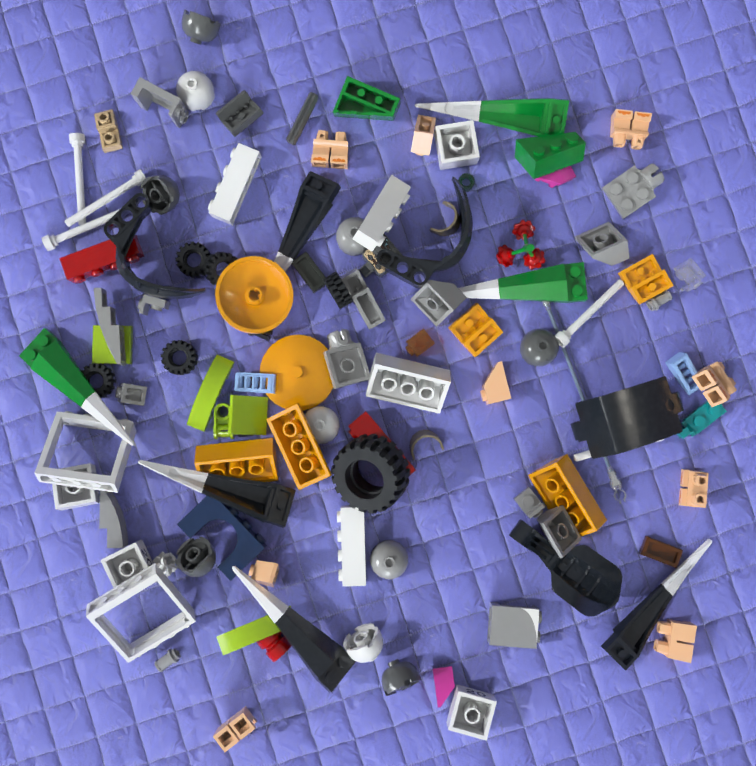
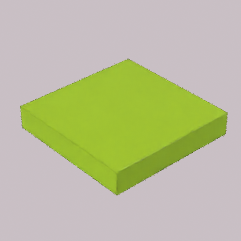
M93 325L92 363L117 364L107 346L100 325ZM122 326L124 327L126 364H132L133 326Z
M230 395L228 434L266 435L268 397Z

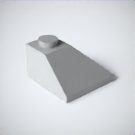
M610 222L575 236V240L595 260L613 266L629 259L628 240Z
M428 280L411 298V301L437 327L467 297L453 283Z
M563 505L546 510L536 519L560 558H563L582 540Z

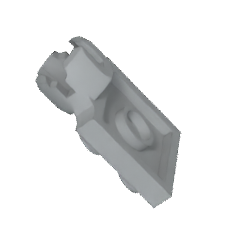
M650 164L642 170H638L634 165L602 187L603 192L622 219L656 197L653 190L662 184L665 179L662 172L654 177L651 176L659 169L655 164Z
M341 329L340 332L337 330L327 335L330 348L328 351L323 352L333 388L337 389L369 380L370 373L361 343H354L351 340L349 330Z

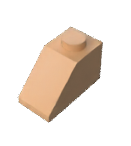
M417 116L411 152L420 156L430 155L436 122L435 117Z
M502 361L494 365L482 385L483 390H480L482 401H486V405L511 399Z
M256 560L255 565H251L248 576H251L259 584L274 588L279 572V564Z

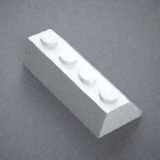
M376 352L371 367L366 396L440 414L451 383L450 370Z

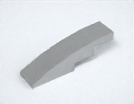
M93 288L99 324L107 346L116 363L125 366L124 327L116 325L115 309L107 306V291L103 288Z

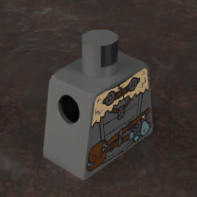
M385 234L383 236L386 238L380 247L376 246L373 251L366 249L362 254V258L366 263L358 270L364 278H367L373 272L379 278L388 274L377 264V254L380 250L389 249L398 255H402ZM383 255L380 261L387 264L391 261V258Z

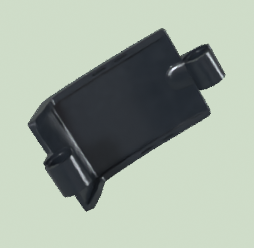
M663 376L603 396L575 403L580 421L570 424L575 440L579 442L587 441L591 457L595 459L624 453L683 432L678 413L684 411L679 392L671 393L667 378Z

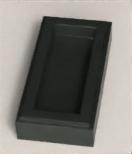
M307 252L292 262L294 268L313 293H316L325 286L323 281L325 278L324 274Z

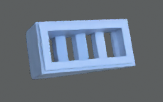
M679 352L665 362L688 395L699 389L695 382L690 386L688 385L693 380L692 376L697 373V370L687 353Z
M236 372L235 391L275 394L276 374ZM260 377V388L258 389V381ZM266 378H268L267 389H265Z

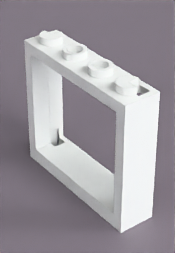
M57 411L34 473L38 481L118 493L132 448L124 439L121 441L111 476L49 468L64 425L112 431L90 414L81 415L70 411ZM128 419L118 420L134 441L136 434L134 422Z
M156 563L88 603L86 607V617L128 663L137 657H141L142 654L150 649L156 648L163 641L174 637L176 633L196 622L195 610ZM158 582L182 612L134 642L129 643L104 616V613L153 583Z

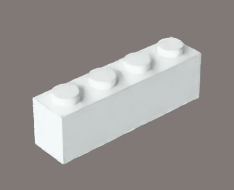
M238 143L236 148H233L230 155L231 161L229 165L225 166L223 171V180L217 184L215 190L217 194L208 206V213L213 218L232 226L262 158L260 151Z
M391 175L353 237V240L370 251H373L376 246L380 247L386 238L383 236L384 232L388 233L394 224L391 220L393 218L397 219L402 211L399 208L400 205H405L410 195L407 193L411 187Z
M341 506V511H337V523L341 522V530L337 531V537L342 547V550H338V561H342V569L338 571L339 581H342L343 586H366L364 512L358 511L359 508L357 507L354 509L350 506Z

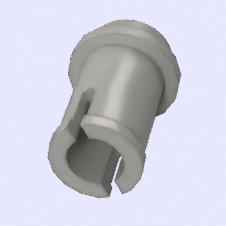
M665 290L649 299L646 305L649 310L657 311L660 306L672 300V295L669 291Z
M176 648L169 649L167 654L154 662L155 667L159 672H163L173 663H178L181 655Z

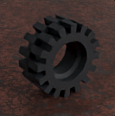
M199 242L185 243L184 247L181 246L179 248L180 252L177 251L176 253L178 256L175 258L177 267L186 276L191 278H200L201 275L205 276L204 271H206V268L203 267L204 264H207L206 259L210 258L209 250ZM192 253H198L201 256V263L196 267H191L187 263V258Z
M226 252L211 254L210 258L206 259L207 264H204L203 267L206 268V271H204V274L207 275L206 279L211 281V284L216 285L219 278L216 272L217 265L221 262L229 265L238 258Z
M337 272L323 279L340 309L353 302L349 291Z
M174 340L172 343H167V347L162 349L164 352L161 354V363L172 374H189L191 370L195 369V364L197 365L198 363L196 361L198 358L196 349L185 341ZM179 350L184 351L187 357L182 365H176L173 362V354Z
M93 363L89 364L90 366L83 367L84 370H81L89 383L90 378L94 374H100L103 377L102 386L97 389L94 388L100 398H105L107 394L110 395L112 393L111 389L115 388L113 384L116 383V380L113 378L115 374L111 372L110 368Z

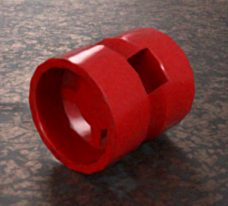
M281 631L256 642L261 649L267 650L266 655L272 662L278 660L291 647L285 636L281 637Z

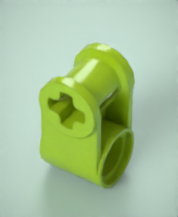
M220 403L214 408V439L220 437L235 439V434L221 431L228 430L229 412L226 417H223L220 414V408L225 406L229 411L230 404Z

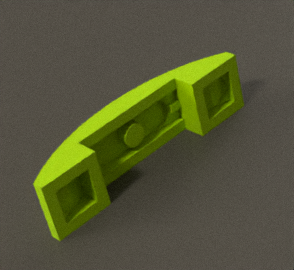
M216 355L198 391L187 425L205 432L223 385L233 368L234 361Z
M266 615L216 636L222 654L226 655L276 634L280 630L270 616Z

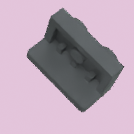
M245 90L216 112L221 123L234 137L264 114Z

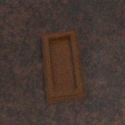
M648 536L644 537L639 554L675 568H677L683 553L682 549Z

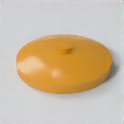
M248 256L235 260L223 270L216 284L215 300L219 313L230 326L244 333L260 334L278 327L288 316L293 303V287L288 275L277 263L264 257Z
M290 335L273 343L264 354L260 365V373L276 374L275 394L266 393L269 399L284 409H288L298 403L302 411L320 405L333 390L323 354L328 349L320 341L306 335ZM266 378L265 389H267L268 378Z

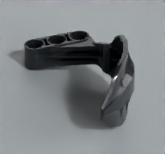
M452 177V182L457 195L461 233L459 244L450 255L445 256L442 261L402 256L389 249H382L377 254V264L381 269L415 288H422L434 272L450 269L460 262L471 241L473 222L466 191L455 177ZM383 255H387L391 258V261L384 264L380 261V258ZM399 265H405L408 268V271L405 273H400L397 270V267ZM421 274L425 280L422 283H418L415 281L414 276Z
M135 194L106 222L104 233L116 245V267L121 276L138 291L164 299L192 298L206 292L205 288L188 289L153 284L138 278L132 271L130 261L126 258L127 253L143 219L153 209V204L146 194ZM147 201L146 206L138 207L139 202ZM133 214V218L130 221L124 220L126 215ZM113 228H119V232L116 235H111Z
M520 519L510 532V537L529 551L538 555L551 572L552 590L583 615L588 617L597 616L615 606L619 601L623 579L620 569L586 545L573 547L563 558H560L550 542Z

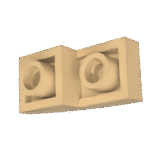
M113 109L95 113L96 128L100 134L104 153L123 149Z

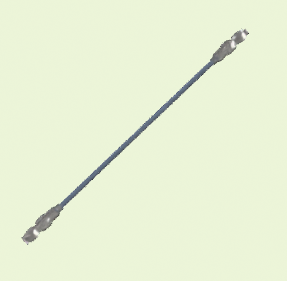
M541 301L549 314L557 334L559 329L551 311V302ZM561 347L580 398L584 401L585 397L565 347ZM606 456L603 458L607 466L609 484L615 490L614 498L616 499V489L619 488L621 490L622 483ZM623 491V492H624L623 501L626 502V501H625V499H626V493H625V491Z

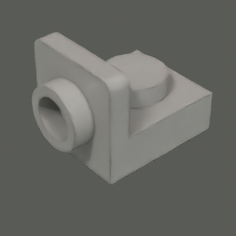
M144 294L138 303L139 313L147 316L150 305L151 309L162 312L163 308L169 310L170 302Z
M121 383L120 387L116 389L115 397L121 403L144 406L147 387Z
M527 487L513 498L528 518H537L543 513L542 509L545 508V505L540 502L530 487Z

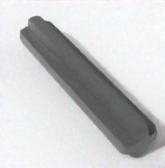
M313 92L308 94L286 138L289 144L296 145L319 99L317 94Z

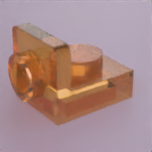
M423 328L405 342L407 345L405 349L411 356L415 355L417 358L435 343Z

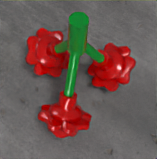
M522 219L519 223L514 224L512 233L516 235L517 240L522 238L525 245L523 248L515 251L505 244L498 247L496 259L499 261V264H503L506 268L509 265H513V259L516 254L527 252L523 256L525 260L524 266L529 267L530 270L541 268L542 264L546 262L544 251H540L539 248L534 249V245L528 243V238L534 236L533 231L536 229L530 220L525 221Z

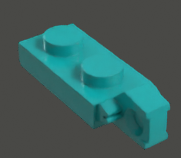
M708 401L704 402L681 422L683 432L678 433L677 436L684 439L689 434L691 437L697 435L726 413V409L722 404L711 407Z

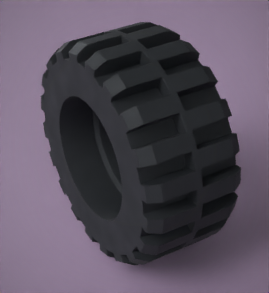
M366 434L360 435L344 446L333 460L334 465L331 468V473L334 474L332 482L336 484V492L341 494V499L344 502L350 503V507L354 509L357 507L359 508L358 511L364 513L367 510L369 513L383 512L388 507L390 508L405 492V488L410 481L408 478L410 476V469L407 468L409 463L407 458H403V451L401 449L398 450L395 447L397 444L393 441L388 442V438L384 436L378 438L377 434H370L369 436ZM359 460L371 462L380 470L384 481L383 486H374L361 476L358 468Z

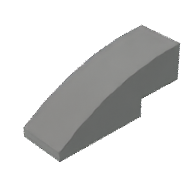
M355 268L342 275L340 278L349 291L368 329L370 330L386 321L359 270Z
M100 490L99 529L107 528V548H124L128 546V535L121 507L112 492Z

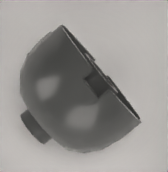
M184 9L181 22L182 29L187 36L191 37V42L201 45L202 42H210L217 36L221 25L220 22L216 21L215 23L211 18L192 11L189 13V11Z
M153 175L143 180L140 189L143 188V193L152 202V213L156 212L162 215L176 207L179 202L180 193L177 184L171 178L165 175Z
M534 329L527 332L520 344L522 358L528 364L538 367L551 363L559 351L557 338H555L552 332L545 329Z
M199 537L200 539L195 540L193 538L188 539L180 546L176 553L178 555L177 561L175 560L177 567L190 577L206 575L211 571L216 562V551L204 537Z
M396 659L388 663L389 667L383 672L381 683L385 695L390 696L395 694L396 691L405 690L415 685L422 679L412 663L407 661L399 662Z

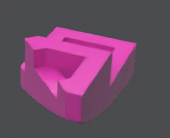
M568 166L536 178L535 181L539 182L541 180L553 188L556 185L560 186L573 180L576 175L572 167Z
M452 666L433 669L438 708L443 705L455 687Z

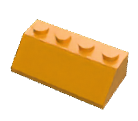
M299 403L266 419L298 490L332 475Z
M273 438L196 446L194 459L196 471L260 482L278 481L276 450Z
M568 454L550 461L528 475L548 510L563 505L580 536L598 531L607 521Z

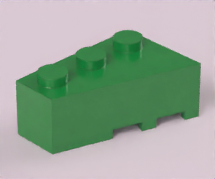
M347 76L333 114L335 117L394 121L401 100L394 95Z
M576 132L516 139L515 158L529 175L536 179L583 161L586 142Z

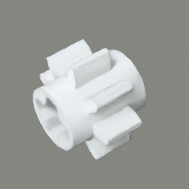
M162 551L153 560L167 577L178 568L175 565V560L177 561V559L171 552L165 554Z

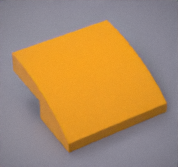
M653 254L618 273L624 285L639 305L674 286L665 269L662 270Z
M478 303L471 306L448 327L474 357L478 356L503 333L496 322L486 314Z

